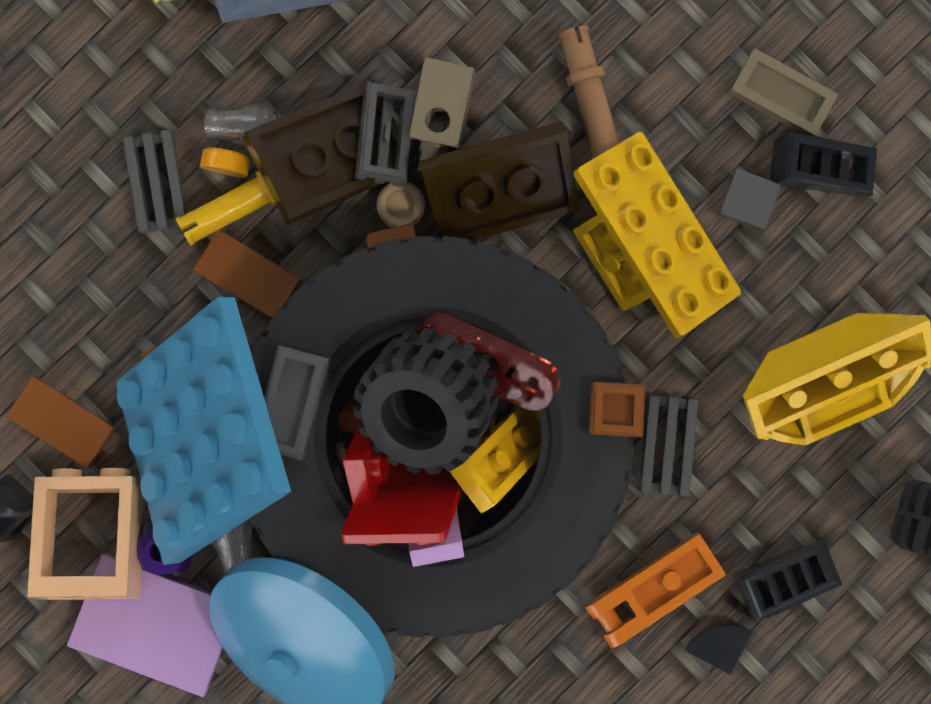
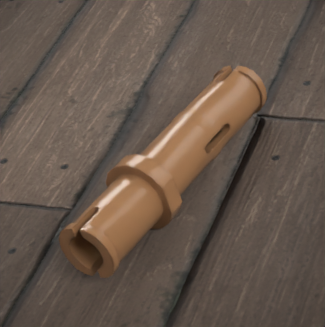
M587 25L579 26L576 32L575 28L562 31L558 34V37L561 40L570 73L566 77L568 87H574L594 159L619 144L601 80L605 76L603 66L597 65L588 33L589 28Z

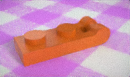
M696 532L610 590L593 598L584 608L591 619L599 620L606 631L603 637L610 648H615L726 576V573L701 535ZM626 600L634 615L622 621L614 608Z

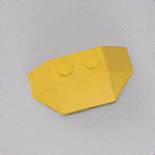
M856 313L768 352L743 394L754 434L758 439L768 440L770 438L784 443L806 446L892 408L916 383L924 368L929 369L931 367L930 320L925 315Z

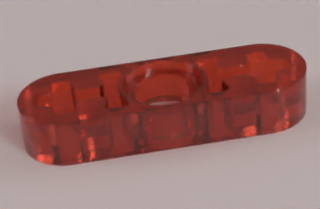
M435 313L428 316L416 331L418 335L421 334L424 328L435 329L441 335L449 332L456 335L455 342L460 345L468 342L476 348L473 355L478 351L492 354L498 361L499 370L487 371L486 374L496 378L498 386L494 394L524 409L540 410L549 405L559 388L560 376L556 367L551 362L449 314ZM513 366L516 369L511 375L512 378L510 380L505 375L510 367ZM530 376L539 380L538 390L528 386Z

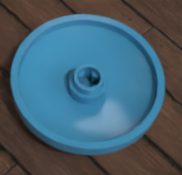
M260 557L246 559L235 564L214 587L209 600V612L213 629L220 644L243 674L260 689L282 704H382L391 690L395 677V666L390 647L383 633L372 617L354 598L322 575L289 561Z

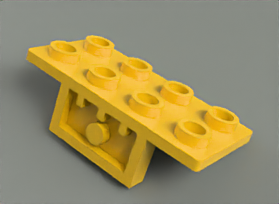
M642 132L634 134L573 172L576 181L598 215L572 231L623 312L650 298L673 336L679 338L741 294L736 281Z

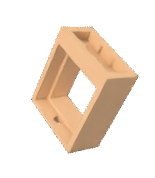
M61 468L53 469L52 477H35L27 597L41 600L140 599L142 565L137 558V546L139 539L143 535L145 502L141 493V480L130 476V470L123 468H103L100 470V476L82 477V470ZM57 493H119L115 576H52Z

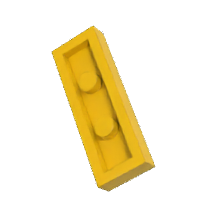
M533 394L520 401L492 429L491 433L487 434L478 443L466 462L461 461L457 468L450 471L451 475L481 513L494 507L539 459L541 427Z

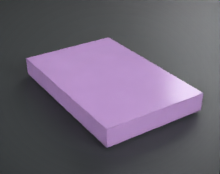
M108 553L102 554L94 576H115L116 556ZM143 567L141 568L140 599L84 600L67 644L70 648L204 697L208 691L223 651V647L215 634L210 619L209 600L212 592L166 575L149 573Z

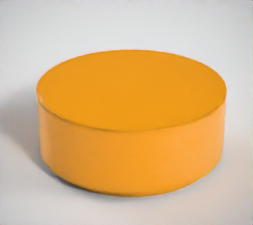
M207 147L203 149L200 168L222 175L246 178L251 160L248 156L235 151Z

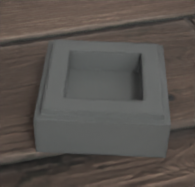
M736 168L733 171L718 216L763 232L766 230L782 185Z

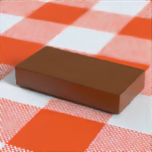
M220 230L216 231L193 271L271 318L280 307H284L288 302L287 299L296 291L302 281L297 276Z
M37 376L30 378L6 416L87 469L92 468L117 429L113 424Z

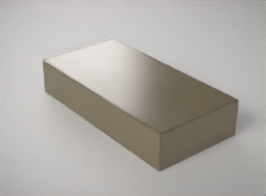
M755 48L750 53L728 93L797 132L810 136H816L838 96V93Z

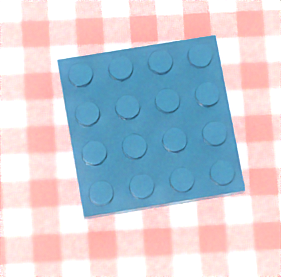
M217 297L116 381L117 401L123 409L129 432V447L135 455L141 478V493L147 501L153 524V539L159 548L163 565L184 561L291 492L235 297Z

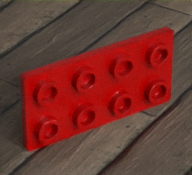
M357 428L343 459L353 502L341 531L343 543L375 546L382 543L428 545L444 542L462 492L461 486L451 475L450 471L448 472L445 468H442L439 474L428 475L424 468H421L417 474L407 471L406 465L402 463L394 466L387 462L389 456L382 451L377 454L370 447V444L373 442L371 438L363 437Z

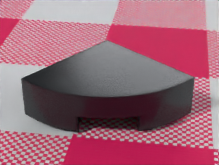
M736 624L715 626L697 634L688 643L685 650L731 675L753 631Z

